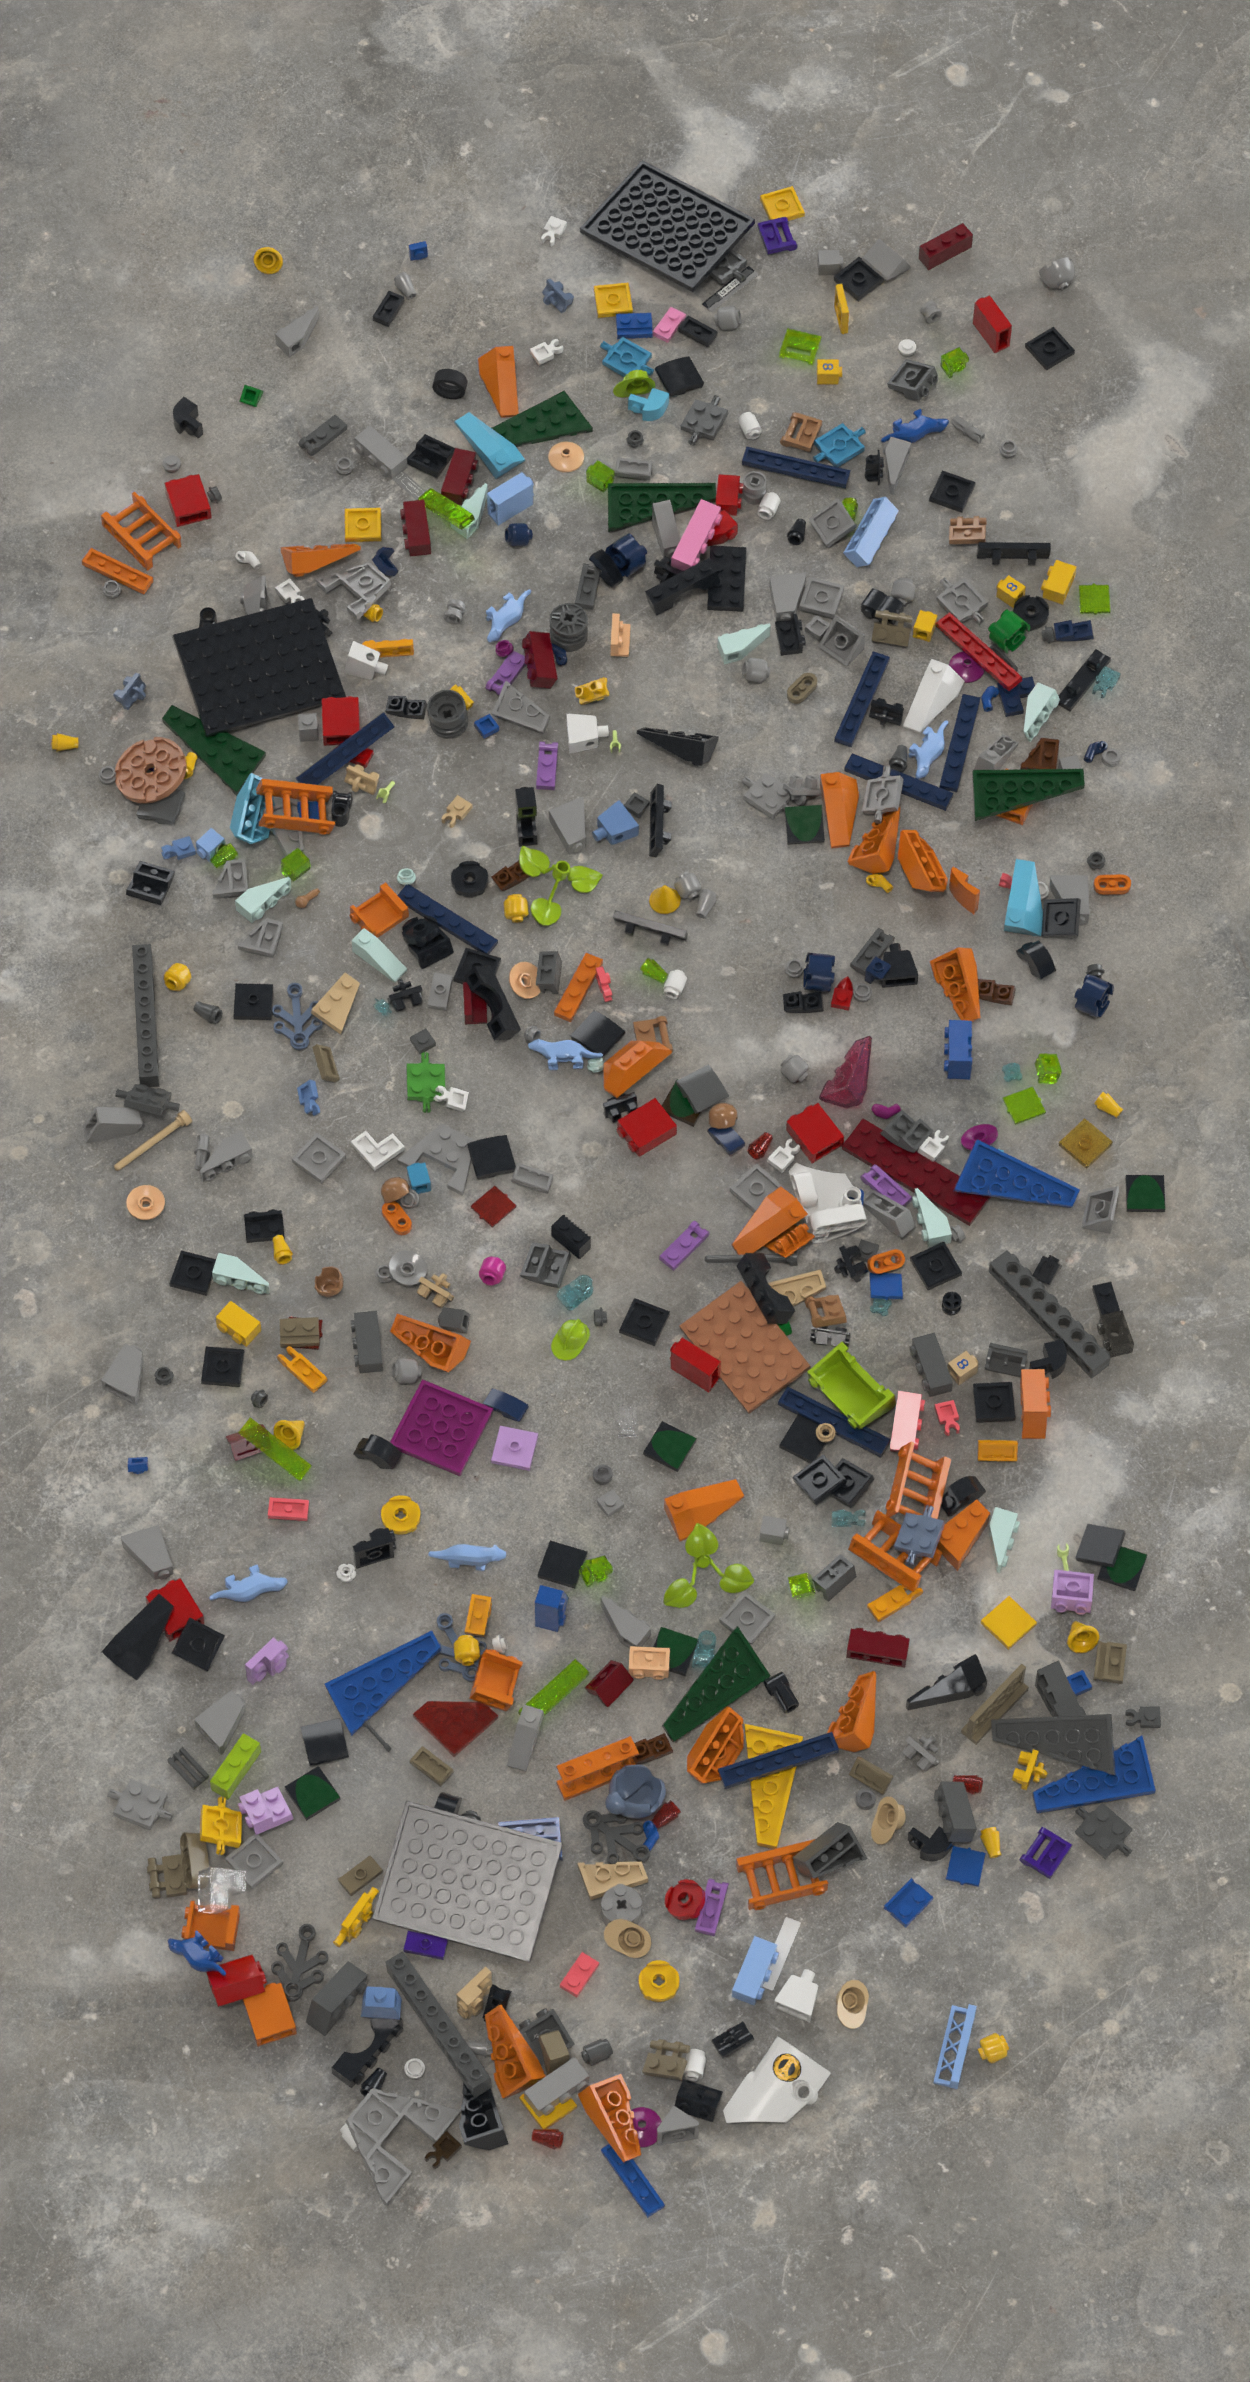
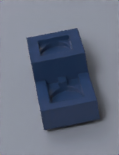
M1072 620L1054 623L1056 641L1094 639L1091 620L1072 623Z
M711 1127L707 1130L718 1145L721 1144L729 1156L745 1146L744 1140L732 1127L723 1129Z
M494 1388L491 1389L483 1402L484 1405L493 1408L494 1411L502 1413L503 1417L520 1422L529 1407L528 1404L518 1398Z

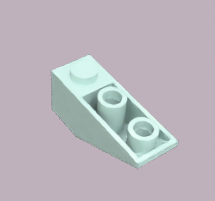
M486 483L481 488H477L470 499H466L462 506L450 516L451 528L466 539L479 528L488 493Z
M770 623L760 624L754 628L741 629L735 633H726L719 636L717 647L723 663L736 662L747 656L770 636Z
M1041 683L1035 685L1027 699L1024 733L1029 742L1038 734L1039 729L1048 720L1050 713L1058 706L1060 701L1055 689Z
M286 877L246 890L235 900L236 911L251 923L256 919H260L266 910L274 907L282 896H286L290 892L291 879Z
M918 1188L915 1189L912 1203L913 1207L918 1210V1224H922L923 1230H921L923 1241H927L928 1248L945 1242V1244L951 1243L952 1233L947 1217Z
M218 1253L212 1272L213 1282L223 1286L231 1285L240 1290H253L257 1294L270 1293L269 1283L238 1257Z
M995 1507L989 1525V1537L997 1573H1000L1001 1568L1007 1565L1009 1556L1006 1553L1007 1550H1011L1013 1547L1014 1539L1012 1535L1013 1532L1017 1533L1020 1522L1017 1521L1018 1513Z

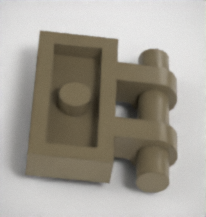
M876 610L875 617L882 618V623L874 622L872 641L908 647L911 627H904V622L911 623L912 616L905 615L902 612L897 614L890 613L889 610ZM888 620L898 621V625H892L887 623Z
M181 1854L162 1857V1865L156 1864V1858L148 1859L147 1873L150 1874L151 1882L149 1883V1890L152 1891L153 1898H160V1891L166 1890L167 1898L187 1895ZM164 1873L165 1882H159L158 1874Z
M663 2039L658 2041L652 2040L650 2048L657 2050L655 2054L648 2053L642 2072L648 2076L682 2080L688 2061L681 2057L682 2053L690 2052V2046L677 2041L670 2043ZM666 2050L673 2051L672 2056L665 2055Z

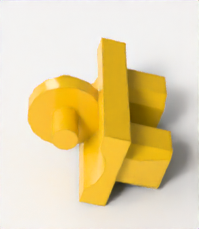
M603 677L575 687V695L579 698V704L584 705L595 700L600 701L604 697L609 696L607 678Z
M1033 1749L1032 1753L1020 1752L1018 1764L1027 1766V1769L1024 1771L1015 1768L1012 1780L1022 1784L1021 1789L1027 1790L1032 1775L1034 1776L1033 1782L1038 1783L1040 1778L1044 1779L1047 1777L1048 1773L1043 1769V1763L1039 1762L1038 1766L1035 1767L1039 1753L1037 1750Z

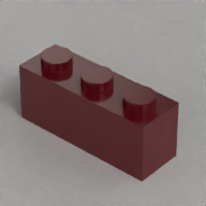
M961 223L920 245L918 259L929 271L972 248L973 234L964 223Z
M455 448L441 489V501L462 506L464 499L468 498V486L472 485L474 479L473 471L477 470L479 460H476V452Z
M425 500L404 501L403 509H400L401 520H405V524H402L403 535H407V539H404L405 550H409L410 557L431 554V542Z
M529 631L522 640V648L525 652V664H527L528 669L527 678L530 680V686L551 689L558 678L550 633Z
M851 1628L846 1658L905 1668L910 1638L900 1634L893 1636L887 1635L882 1631L870 1632L863 1628Z

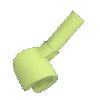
M613 730V740L610 744L611 753L612 748L615 746L619 748V752L621 751V744L617 740V731Z
M391 781L386 788H380L376 799L381 797L384 799L383 803H386L390 794L389 791L395 785V782Z
M1066 1544V1550L1064 1551L1060 1550L1058 1545L1057 1555L1062 1559L1064 1571H1069L1067 1562L1069 1545Z

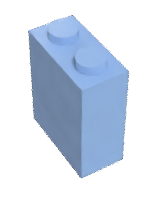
M521 472L487 493L488 515L498 526L533 505L534 484L531 478L526 477Z

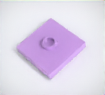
M500 1426L491 1463L530 1471L538 1433Z

